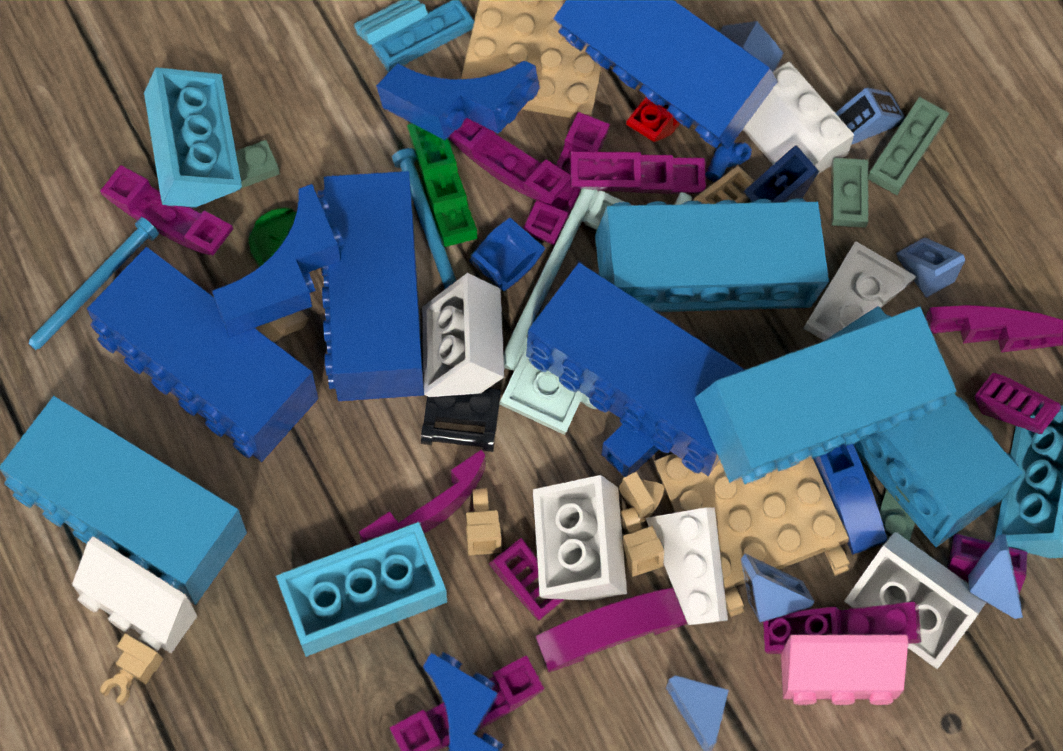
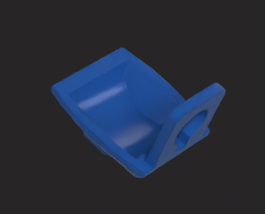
M508 218L484 239L476 251L471 254L469 262L504 292L529 272L545 251V247L514 220Z

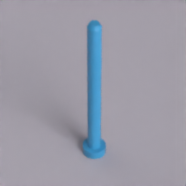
M405 148L394 153L392 160L396 168H401L402 171H409L411 197L443 286L446 289L457 280L414 165L417 161L415 150Z
M141 217L135 223L137 230L29 339L28 344L34 350L40 349L147 239L153 241L159 235L157 229L149 221Z

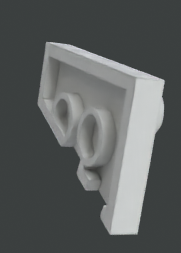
M855 241L803 329L825 341L875 307H883L911 284L917 276Z
M706 507L645 518L648 526H653L663 546L664 566L688 625L727 621L715 508Z

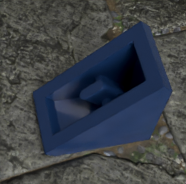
M795 145L743 192L752 202L759 199H768L772 203L787 202L791 199H802L819 173V170L802 150Z

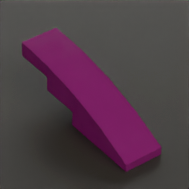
M641 152L570 153L571 188L656 194H700L705 190V158H673V155H641Z
M963 305L930 307L925 316L932 334L961 331L963 344L998 340L1001 353L1063 346V320L1040 313L1004 307Z

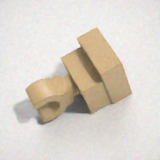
M487 488L472 489L474 512L466 513L468 556L502 553L498 510L489 511Z
M634 507L620 511L623 518L621 519V525L626 535H623V550L627 557V566L631 576L634 577L663 567L664 549L653 526L642 529L639 516Z
M124 634L117 645L123 652L116 663L121 670L113 678L106 680L100 688V692L107 696L113 687L119 686L121 693L116 699L119 705H124L128 701L130 696L129 687L132 684V679L136 678L147 684L154 671L156 672L163 661L158 652L127 634Z

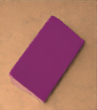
M954 534L947 569L969 583L968 575L992 543ZM1009 547L1017 587L1020 593L1027 576V552Z

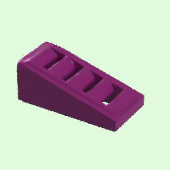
M992 373L975 395V400L983 415L1038 434L1044 432L1061 409L1060 403L997 373ZM1025 403L1026 405H1025L1024 408L1019 412L1020 408H1021V407L1023 406V404ZM1037 408H1040V411L1037 413V415L1034 418H1031L1030 416L1033 414V412Z
M522 538L489 563L498 577L538 621L565 600L547 598L538 606L534 600L540 595L539 586L531 593L526 591L525 587L539 578L538 560ZM518 555L522 561L510 570L506 564ZM528 566L533 572L519 582L515 576Z

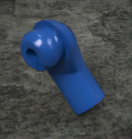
M745 142L732 143L729 149L720 146L715 151L705 173L706 178L716 182L723 177L726 168L745 163L751 157V147Z

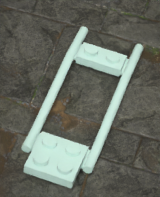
M589 189L581 190L503 352L504 368L513 370L514 373L499 405L564 435L580 402L589 408H597L590 403L589 397L580 391L572 392L559 382V377L548 370L542 372L529 362V358L526 356L528 329L536 319L581 222L597 230L606 207L614 203L624 202L601 190L600 192ZM680 193L675 205L692 201V197L686 193Z

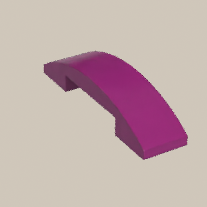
M578 112L564 141L565 147L556 166L571 175V152H601L610 124ZM570 183L552 204L536 200L523 229L532 237L555 245L582 189L571 188Z
M468 118L464 120L459 129L455 130L448 137L455 146L482 169L507 186L535 200L552 204L571 183V175L548 160L540 163L496 135L494 131Z
M122 165L118 167L100 190L105 198L137 221L143 217L162 236L203 254L213 256L234 229L231 224L205 210L200 214L189 207L162 205L160 191L151 187L148 179Z
M482 450L478 451L451 470V477L454 485L399 523L389 511L359 532L361 544L417 522L420 523L425 534L448 519L472 494V489H475L481 480L486 468V455Z
M668 588L625 599L573 618L537 635L536 641L548 673L584 661L585 656L650 633H654L655 636L688 623L674 588Z
M527 655L492 673L493 677L489 678V680L495 683L492 690L498 693V698L478 730L504 717L545 690ZM444 703L427 712L423 709L389 727L401 751H438L450 745L449 722Z

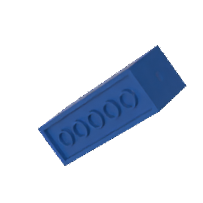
M566 0L553 18L561 27L558 33L569 44L579 51L586 47L585 52L592 57L593 61L607 71L611 66L614 67L612 72L619 76L618 78L630 88L635 90L639 85L641 87L639 91L650 101L662 107L667 105L669 107L667 111L673 115L675 120L688 129L692 124L696 126L695 131L714 148L721 144L729 149L778 83L770 67L674 0Z
M409 171L324 176V190H318V196H325L331 215L326 218L330 227L337 225L344 243L343 246L338 247L341 261L321 268L322 276H324L322 301L326 320H323L324 340L327 344L325 369L326 376H328L329 389H336L338 401L424 396Z
M145 247L87 308L93 321L90 326L99 334L97 340L107 351L113 354L117 350L126 357L124 362L138 374L144 371L152 377L151 383L165 395L169 392L179 398L178 403L186 412L192 416L198 413L207 420L205 422L206 426L219 437H222L224 434L234 441L233 446L248 459L253 455L260 462H263L318 400L313 373L310 369L255 328L229 337L214 297L148 247Z
M579 262L528 329L526 356L529 358V362L536 369L542 372L548 370L559 377V382L572 392L580 391L589 397L590 403L602 412L610 411L618 416L622 425L635 433L641 431L652 438L650 441L657 449L665 453L671 451L680 457L683 465L697 474L702 472L709 476L720 459L695 397L715 381L742 372L745 369Z

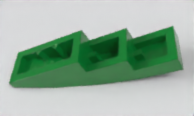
M413 123L407 124L411 144L417 156L419 171L444 247L478 239L477 228L468 206L467 195L460 179L457 162L448 138L444 140Z

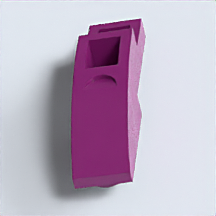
M916 602L839 610L837 607L802 610L763 621L764 646L767 654H781L791 635H908V644L921 643L919 606Z

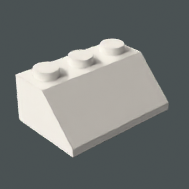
M789 61L773 71L778 83L746 124L743 131L772 164H775L791 148L797 145L819 170L818 174L831 166L833 158H844L848 155L854 134Z
M466 273L422 306L424 395L439 397L478 394L504 378L500 288Z
M602 475L533 489L540 597L593 601L627 594L618 487Z
M896 531L880 549L844 601L854 609L916 602L919 606L921 643L908 644V648L936 669L940 667L986 604L984 600L969 592V584Z
M93 536L91 537L72 584L80 595L77 600L95 613L100 608L110 614L108 620L122 631L127 632L129 628H132L141 634L139 640L154 651L158 652L160 648H163L167 652L172 653L197 618L187 595Z

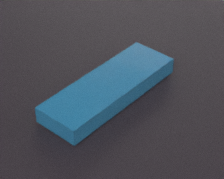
M451 0L428 12L427 17L372 44V49L389 73L397 63L403 66L472 30L474 20L460 0Z

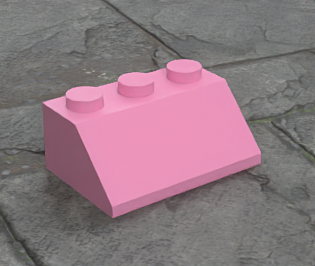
M791 635L781 653L783 699H793V703L798 705L814 704L817 702V699H832V704L836 705L853 704L855 699H870V704L873 705L893 703V699H897L904 691L908 635Z

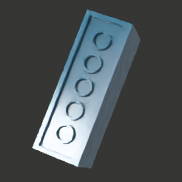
M800 198L779 203H772L768 199H759L752 203H737L734 200H723L716 204L687 201L681 205H667L665 202L655 201L647 205L634 206L628 202H618L606 207L595 234L599 275L655 312L810 308L829 282L818 202H806V200Z
M877 306L825 341L890 318L891 316L885 314ZM955 393L944 398L947 405L932 411L929 415L914 421L909 419L899 423L900 425L879 434L875 432L866 436L867 438L854 443L858 456L896 500L895 495L900 500L897 501L935 548L998 504L1023 474L1015 458L1000 447L994 440L989 428L980 424L970 412L967 403L962 398L956 396ZM896 486L902 491V493L908 498L910 502H908L903 497V495L899 492Z
M917 307L717 380L695 397V401L729 483L742 478L745 485L765 477V474L775 470L780 472L793 467L809 457L814 459L827 454L843 444L845 446L854 444L875 432L879 434L900 425L899 423L909 419L914 421L929 415L932 411L947 405L944 398L957 392L923 311L921 307Z
M55 396L52 397L0 465V470L6 478L4 484L14 491L12 496L20 503L29 508L33 504L44 510L42 515L59 527L63 523L74 529L73 535L85 544L89 542L92 536L187 595L189 601L194 605L201 599L247 534L237 508Z

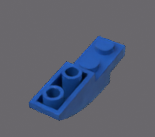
M843 444L827 454L814 458L815 465L849 537L847 544L852 555L886 543L887 536L854 444L848 446Z

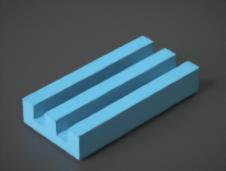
M400 0L355 23L354 27L357 34L368 44L372 45L427 17L428 13L425 5L420 3L419 0Z

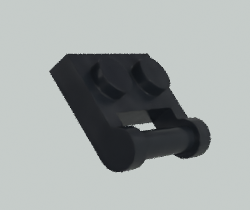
M488 388L478 394L427 396L421 444L432 445L433 442L482 447V451L494 452L501 390ZM436 422L480 426L485 427V431L481 433L435 428Z

